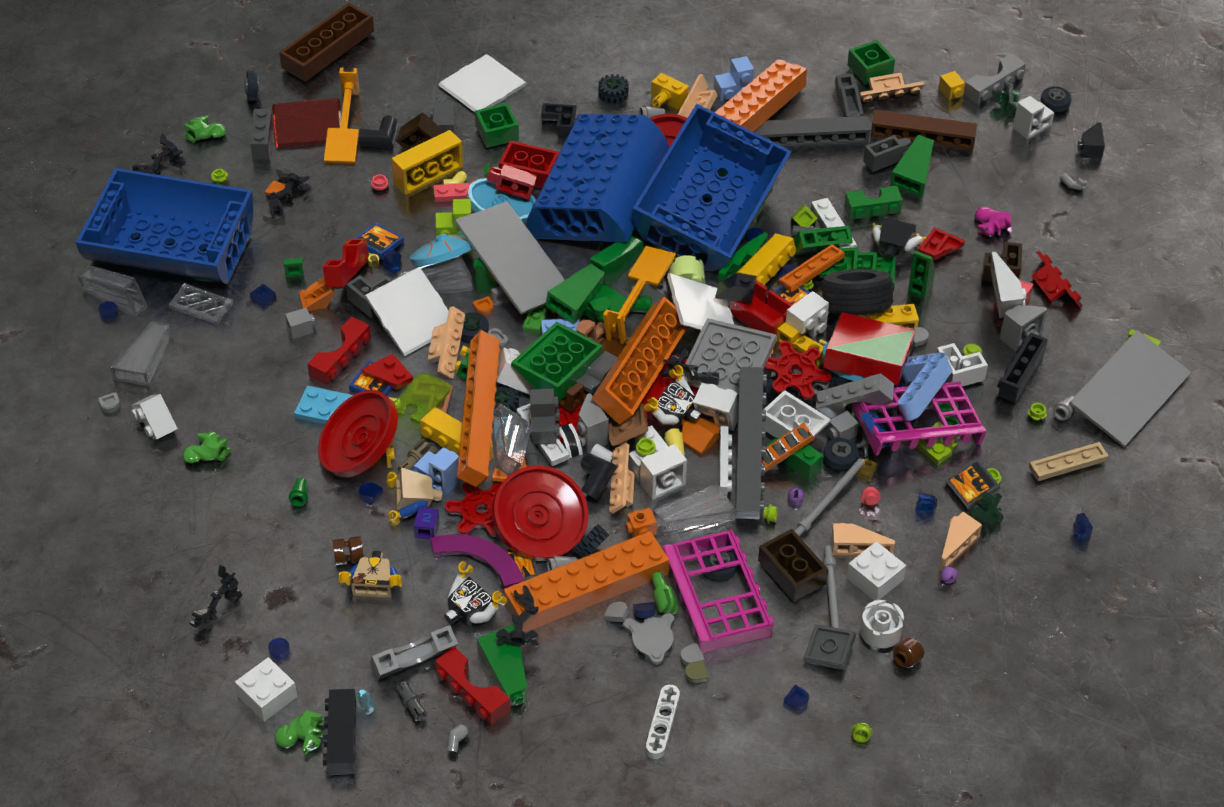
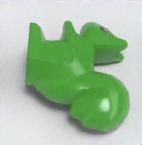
M208 115L195 117L193 120H189L191 125L184 124L186 129L184 137L195 143L202 139L220 138L226 134V129L219 123L208 125Z
M215 432L197 433L200 439L199 442L202 443L201 446L191 445L187 447L183 452L182 458L187 463L199 462V460L222 462L230 453L231 448L226 446L227 439L219 440L220 434L216 435Z
M305 710L302 715L294 718L289 726L283 725L277 729L274 735L276 744L283 748H289L295 745L298 739L304 740L302 750L304 755H307L322 744L319 737H323L324 734L321 733L322 730L318 729L317 726L324 725V721L321 720L323 716Z

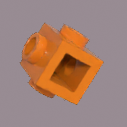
M650 508L636 510L627 514L625 529L627 534H631L632 538L649 531L653 535H657V521Z

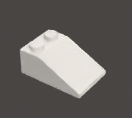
M992 252L990 270L999 317L1003 318L1008 309H1013L1017 305H1025L1026 290L1025 288L1022 289L1021 282L996 252Z
M783 391L764 409L766 410V422H762V428H766V432L772 436L781 438L804 422L815 437L830 423L831 419L787 391Z

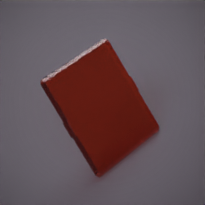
M340 99L304 100L272 105L275 146L278 148L326 143L328 128H340L341 107Z

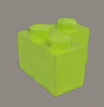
M453 199V212L436 213V236L462 233L455 224V220L472 214L471 199Z

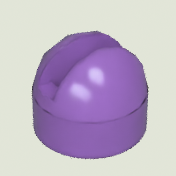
M800 488L790 489L788 501L793 505L801 504L804 499L803 491Z
M944 566L941 572L942 581L947 584L953 583L958 576V571L952 567Z

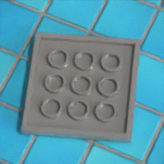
M707 318L685 364L698 366V373L718 372L719 385L716 386L725 390L731 389L739 394L740 367H763L764 370L778 338L776 334ZM683 370L681 376H684L688 385L699 388L702 381L690 380L689 373Z

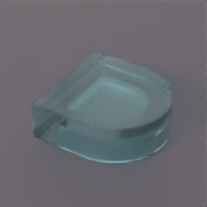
M363 689L357 691L356 695L363 711L367 715L374 712L376 708L372 696Z

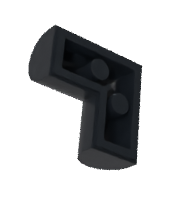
M543 103L541 121L557 122L556 131L558 135L567 137L575 122L577 105Z
M388 115L382 118L379 130L360 129L359 146L393 149L399 126L398 120Z
M587 454L582 458L581 468L589 474V477L581 490L586 495L598 500L616 470L617 465L594 454Z

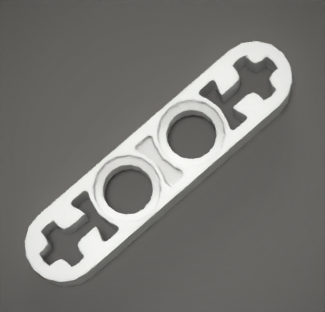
M665 685L660 692L646 742V754L651 759L662 758L666 751L680 695L679 689L674 685ZM669 693H672L673 695L669 703L667 702V696ZM667 709L671 714L669 716H662L659 712ZM663 727L666 729V732L658 734L655 732V729ZM659 741V748L657 751H654L655 742Z

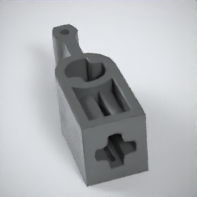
M604 351L590 364L586 373L576 383L583 384L585 391L591 394L594 393L618 357Z

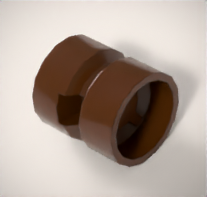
M361 536L349 537L348 541L344 539L332 540L336 566L347 565L349 561L353 564L359 563V560L364 557ZM349 547L350 555H344L343 548Z

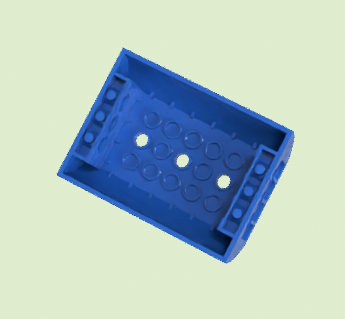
M696 103L633 207L632 218L635 227L641 237L668 252L676 253L678 257H696V260L703 262L705 271L718 270L724 267L731 259L792 151ZM722 171L726 174V176L721 177L718 175L717 172ZM707 197L711 200V202L706 203L702 200V198Z
M579 114L528 215L526 227L535 239L628 242L635 227L632 218L633 207L670 148L662 131L645 115Z
M115 168L83 227L76 245L79 253L86 260L228 284L251 235L253 222L252 190Z

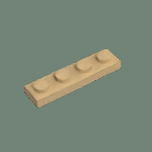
M1100 442L1032 461L1029 464V468L1036 480L1041 481L1105 462L1109 456Z

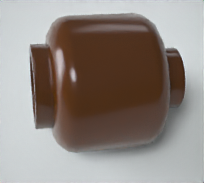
M907 637L894 647V660L899 666L911 668L923 659L924 648L917 639Z

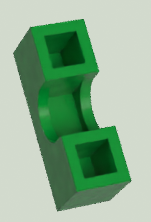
M890 186L880 188L879 198L876 199L866 197L863 190L846 192L844 206L849 219L852 220L901 213L903 199L898 187Z

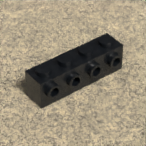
M1030 332L1027 339L1022 341L1019 352L1015 353L1012 359V364L1007 366L1004 377L999 379L997 384L999 397L1016 403L1043 358L1048 339Z
M355 689L329 690V698H325V711H328V716H324V729H328V734L323 737L324 748H327V753H323V767H327L328 775L355 774L357 702Z

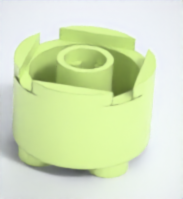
M694 256L677 257L668 269V273L706 284L703 262L696 260Z

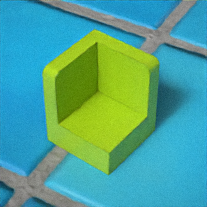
M804 203L791 215L803 227H810L818 219Z

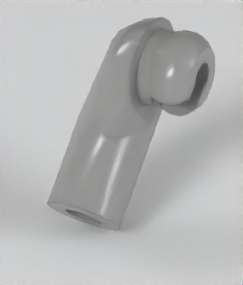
M1066 173L1060 177V180L1069 189L1082 190L1087 184L1085 179L1079 178L1077 181H1074Z
M458 725L449 732L447 752L458 753L459 742L467 737L469 733L467 726Z

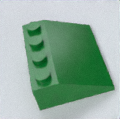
M556 322L514 359L511 365L535 389H554V396H558V402H560L565 397L568 388L573 387L576 381L586 373L590 364L602 354L603 345Z

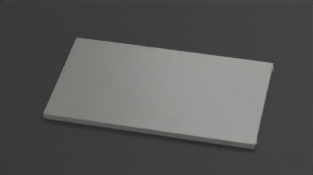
M508 201L455 220V224L520 314L545 305L547 292L565 280Z
M1137 330L1069 404L1121 446L1125 447L1191 374V371Z

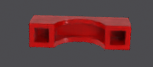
M348 239L343 245L342 259H329L322 266L326 287H333L334 289L343 288L360 268L364 266L369 257L366 239Z
M351 316L340 328L343 345L332 352H318L307 364L309 377L326 385L336 379L338 373L370 341L369 324Z
M455 646L435 660V673L441 681L447 682L450 689L455 694L458 693L467 706H472L482 720H486L492 725L511 710L510 698L496 685L487 688L477 687L466 679V675L469 672L468 659Z

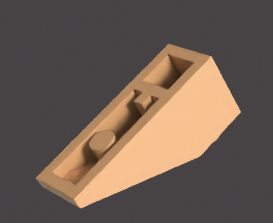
M962 512L957 517L954 516L949 522L950 527L939 569L941 571L944 566H949L980 537L982 524L965 512Z
M833 523L831 535L833 555H860L876 541L890 553H894L895 540L855 524Z

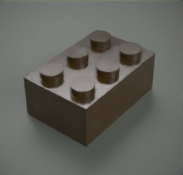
M793 529L759 546L758 561L793 602L827 584L829 569Z

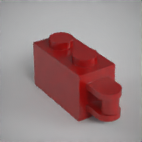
M504 164L502 169L491 167L486 178L488 181L497 184V190L530 200L537 175Z

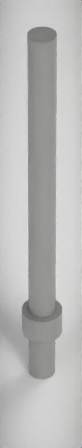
M859 458L811 513L797 524V528L794 531L799 537L803 532L806 533L811 528V523L865 464L862 459Z
M826 545L824 546L825 559L823 564L829 569L827 587L831 627L839 628L834 574L836 563L833 558L832 546Z

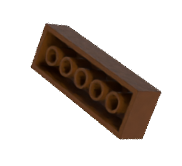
M347 3L280 51L281 68L306 82L373 33V16L351 3Z

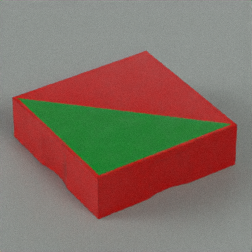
M842 312L827 346L823 368L863 377H870L881 373L894 385L898 386L903 374L904 365L912 350L916 329Z

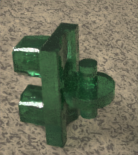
M1008 83L1005 91L998 90L993 94V101L1001 105V115L1006 116L1008 112L1016 114L1020 92L1013 90V84Z
M986 491L980 493L977 501L984 507L982 509L976 505L970 511L969 516L982 525L989 524L993 526L995 523H1001L1004 516L1000 513L1002 509L997 506L1002 496L999 493L991 495Z

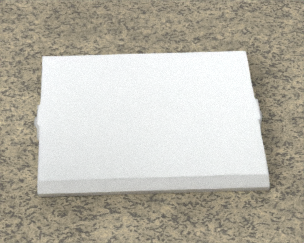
M487 54L439 83L441 88L474 112L475 110L492 107L502 102L527 85V82Z
M420 267L365 295L366 300L381 321L380 323L383 328L388 332L403 356L430 343L434 327L447 322L449 311Z
M668 273L667 278L681 325L702 330L707 318L734 324L727 300L715 298L716 287Z

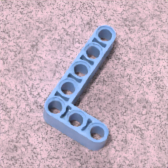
M945 353L912 356L905 363L902 376L905 382H912L898 400V405L905 420L910 421L919 417L953 370Z

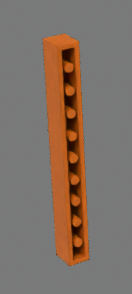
M482 330L470 341L456 476L475 487L482 481H486L489 476L488 466L491 460L489 455L492 446L493 410L496 404L494 399L497 391L498 355L500 353V340Z

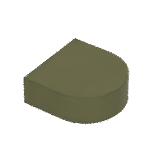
M703 660L691 662L686 666L685 677L689 682L702 683L709 681Z

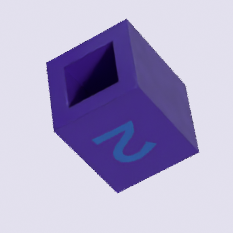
M419 507L414 523L415 538L431 540V537L436 536L440 522L439 509Z

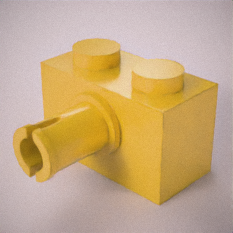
M660 73L651 82V97L653 98L651 104L653 107L660 108L665 103L677 110L681 109L689 94V85Z

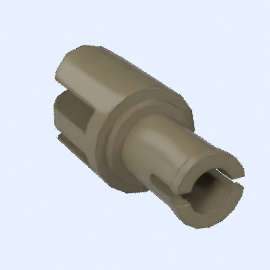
M422 438L407 453L408 458L397 467L398 472L401 468L414 469V465L428 451L435 454L437 448L431 447V444L425 442Z

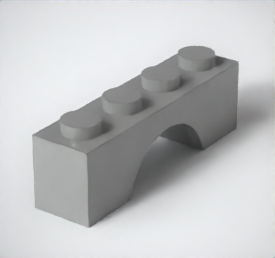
M1012 53L1000 60L997 75L986 77L976 74L966 80L963 95L976 104L987 100L995 93L997 94L1003 88L1021 79L1025 74L1026 63Z
M880 373L817 392L816 409L826 417L833 418L844 413L845 406L850 403L868 402L879 405L893 401L894 383Z
M448 625L429 633L411 644L399 648H390L371 657L370 663L377 680H381L443 655L454 646L457 647L458 642L451 626Z

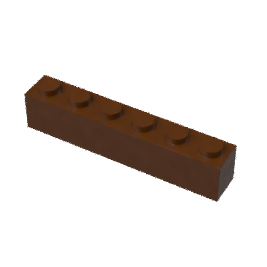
M874 110L871 136L888 138L895 135L898 140L908 138L913 142L918 135L934 140L933 145L973 150L977 123Z

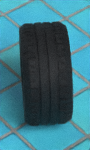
M854 269L833 272L826 275L822 280V298L829 302L828 312L842 314L843 312L851 315L878 313L889 309L893 304V281L887 272L880 270Z

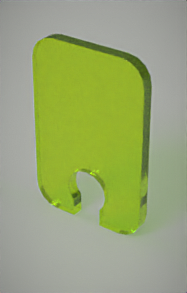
M428 373L418 374L394 402L398 415L402 416L407 407L415 406L418 410L410 416V420L420 423V420L433 408H437L449 394L450 384Z

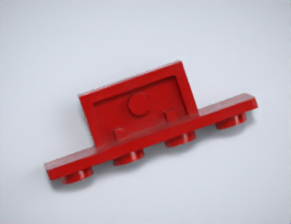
M1040 251L1036 252L1045 265L1031 276L1050 301L1053 303L1067 292L1078 307L1081 308L1082 304L1079 300L1082 298L1076 290L1071 291L1072 285L1066 278L1062 279L1060 277L1062 273L1057 266L1054 268L1051 266L1053 262L1047 254L1043 256Z

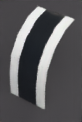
M572 423L561 426L560 434L569 453V458L582 455L581 443Z

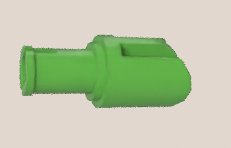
M655 572L652 574L651 579L655 587L653 597L658 612L675 615L679 609L673 589L667 586L663 572Z

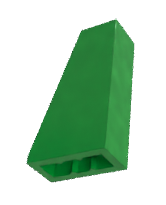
M921 135L915 138L892 171L890 185L897 186L919 196L924 195L934 140Z
M630 236L628 242H616L590 258V264L605 272L603 285L608 287L613 285L637 261L643 251V242L638 238Z
M589 264L547 292L545 306L570 323L575 324L588 307L589 301H592L602 288L605 272L593 264Z
M515 624L504 627V629L510 633L515 630ZM499 630L478 637L477 650L496 686L510 698V706L519 705L526 701L527 685L520 646H514L505 642L503 645L497 646L499 638L496 636V633Z

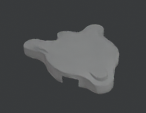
M666 613L660 618L653 616L644 618V623H639L631 618H626L625 622H623V628L632 636V644L635 651L644 654L645 658L649 659L652 664H661L667 655V651L673 647L674 638L671 626L674 623L673 614Z

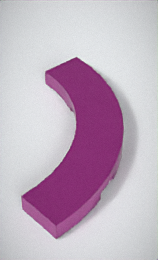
M462 534L431 537L435 557L461 554L471 555L473 558L489 564L501 578L504 588L524 581L522 573L513 558L505 550L488 540Z

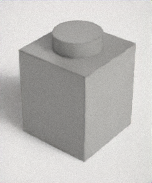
M307 308L285 314L286 325L292 339L314 333L313 325L316 324L313 314H309Z
M846 411L831 419L827 429L828 436L832 440L836 438L850 440L857 436L859 423Z

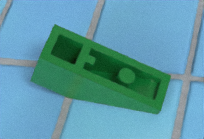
M849 225L799 231L793 237L796 256L821 252L822 249L827 248L831 244L840 247L853 243Z
M917 251L914 252L908 292L924 298L933 285L935 275L933 258Z
M776 437V438L773 439L769 444H767V445L765 446V448L768 447L769 445H771L772 443H774L775 441H777V440L780 439V438H777V437ZM807 444L782 462L809 481L821 471L823 454Z

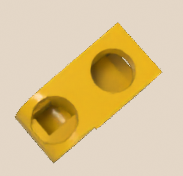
M801 336L792 343L793 349L798 353H804L810 347L817 348L820 351V357L815 361V365L819 368L824 364L822 360L823 345L806 336Z

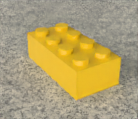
M448 130L392 157L393 184L404 195H407L462 168V141L451 130Z

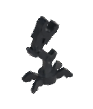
M161 134L160 144L163 145L162 150L164 151L151 155V158L154 160L151 166L133 165L132 169L137 172L150 174L156 172L158 174L161 161L169 155L171 157L175 156L177 163L184 164L186 161L183 157H180L183 151L179 150L173 142L166 140L167 138L164 134Z
M279 169L276 170L279 177L278 182L287 185L283 190L267 195L268 200H270L269 207L272 217H274L275 211H280L281 215L284 214L283 205L279 199L286 195L291 198L292 188L299 186L303 191L311 189L309 184H304V182L310 179V176L303 178L295 173L287 174L282 173Z
M683 349L678 356L673 355L670 360L663 359V362L668 363L667 369L662 371L661 376H669V371L672 369L676 371L674 366L680 365L683 370L689 373L690 380H701L702 383L719 385L718 372L698 373V366L683 363V360L688 358L687 349Z
M219 565L218 576L222 578L220 580L222 586L218 591H214L210 595L213 598L207 609L196 610L192 613L195 619L189 623L191 626L199 628L207 622L208 618L211 617L213 619L217 613V604L227 590L231 591L232 597H242V593L237 587L238 581L234 578L235 572L230 575L226 572V568L223 565Z
M524 585V594H518L516 590L513 592L514 599L525 608V611L518 617L512 615L515 630L509 633L503 628L496 633V636L499 638L497 646L503 645L505 642L514 646L532 644L533 647H539L536 640L538 639V634L535 631L531 630L528 633L522 631L523 623L539 611L538 607L534 606V598L529 588Z

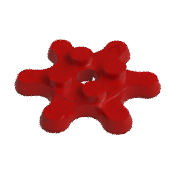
M788 341L779 343L781 357L777 359L769 357L764 367V370L776 374L777 379L772 383L775 393L780 394L786 388H791L794 391H799L804 400H809L814 396V390L811 386L813 382L825 384L831 379L829 371L819 369L815 365V361L820 357V351L817 348L810 347L806 352L798 353ZM791 369H798L800 373L792 374Z
M464 482L462 489L466 494L465 498L459 501L449 500L445 503V509L449 514L463 517V520L457 525V530L460 534L469 535L473 529L485 528L492 537H498L492 519V504L502 482L494 483L488 490H481ZM480 507L487 508L485 513L478 511L477 509Z

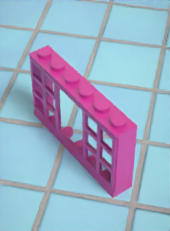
M961 382L943 383L931 400L943 426L913 429L910 421L905 420L898 405V400L908 387L894 388L893 401L886 402L889 404L870 405L872 403L854 402L851 404L875 455L880 454L883 443L890 442L892 451H896L899 449L901 441H908L909 448L914 449L919 439H926L927 447H932L938 437H943L944 444L950 445L954 436L961 435L960 439L963 444L968 443L973 435L977 444L981 445L987 432L982 426ZM954 402H957V403H958L959 411H958V409H957V407H956V405H955ZM949 403L953 411L941 412L938 404ZM898 408L901 416L889 417L886 409ZM881 409L884 418L873 420L875 423H887L891 431L879 432L877 426H873L872 434L860 415L869 412V410ZM956 416L960 424L948 425L945 417ZM904 421L908 430L896 431L892 422Z
M732 529L687 541L663 545V551L669 558V572L674 574V586L680 589L681 604H686V616L688 620L693 622V635L699 637V648L702 653L770 637L774 627L773 618L771 615L768 616L766 601L760 597V587L753 580L752 568H748L746 554L741 552L740 540L738 536L734 535ZM733 550L737 560L724 563L720 553ZM716 555L719 565L706 568L702 557ZM697 559L701 569L687 572L683 562ZM739 565L749 588V593L703 604L699 603L689 577ZM752 597L756 608L743 610L739 600ZM735 601L739 612L725 615L721 604ZM716 606L720 616L706 620L702 609ZM759 612L763 623L750 626L746 615ZM741 617L745 628L731 631L727 620ZM722 621L726 632L712 635L708 624Z

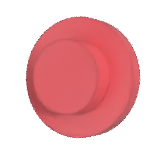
M382 174L375 175L371 181V186L375 190H384L389 185L388 179Z
M867 487L862 491L861 501L865 505L873 506L881 499L880 492L874 487Z

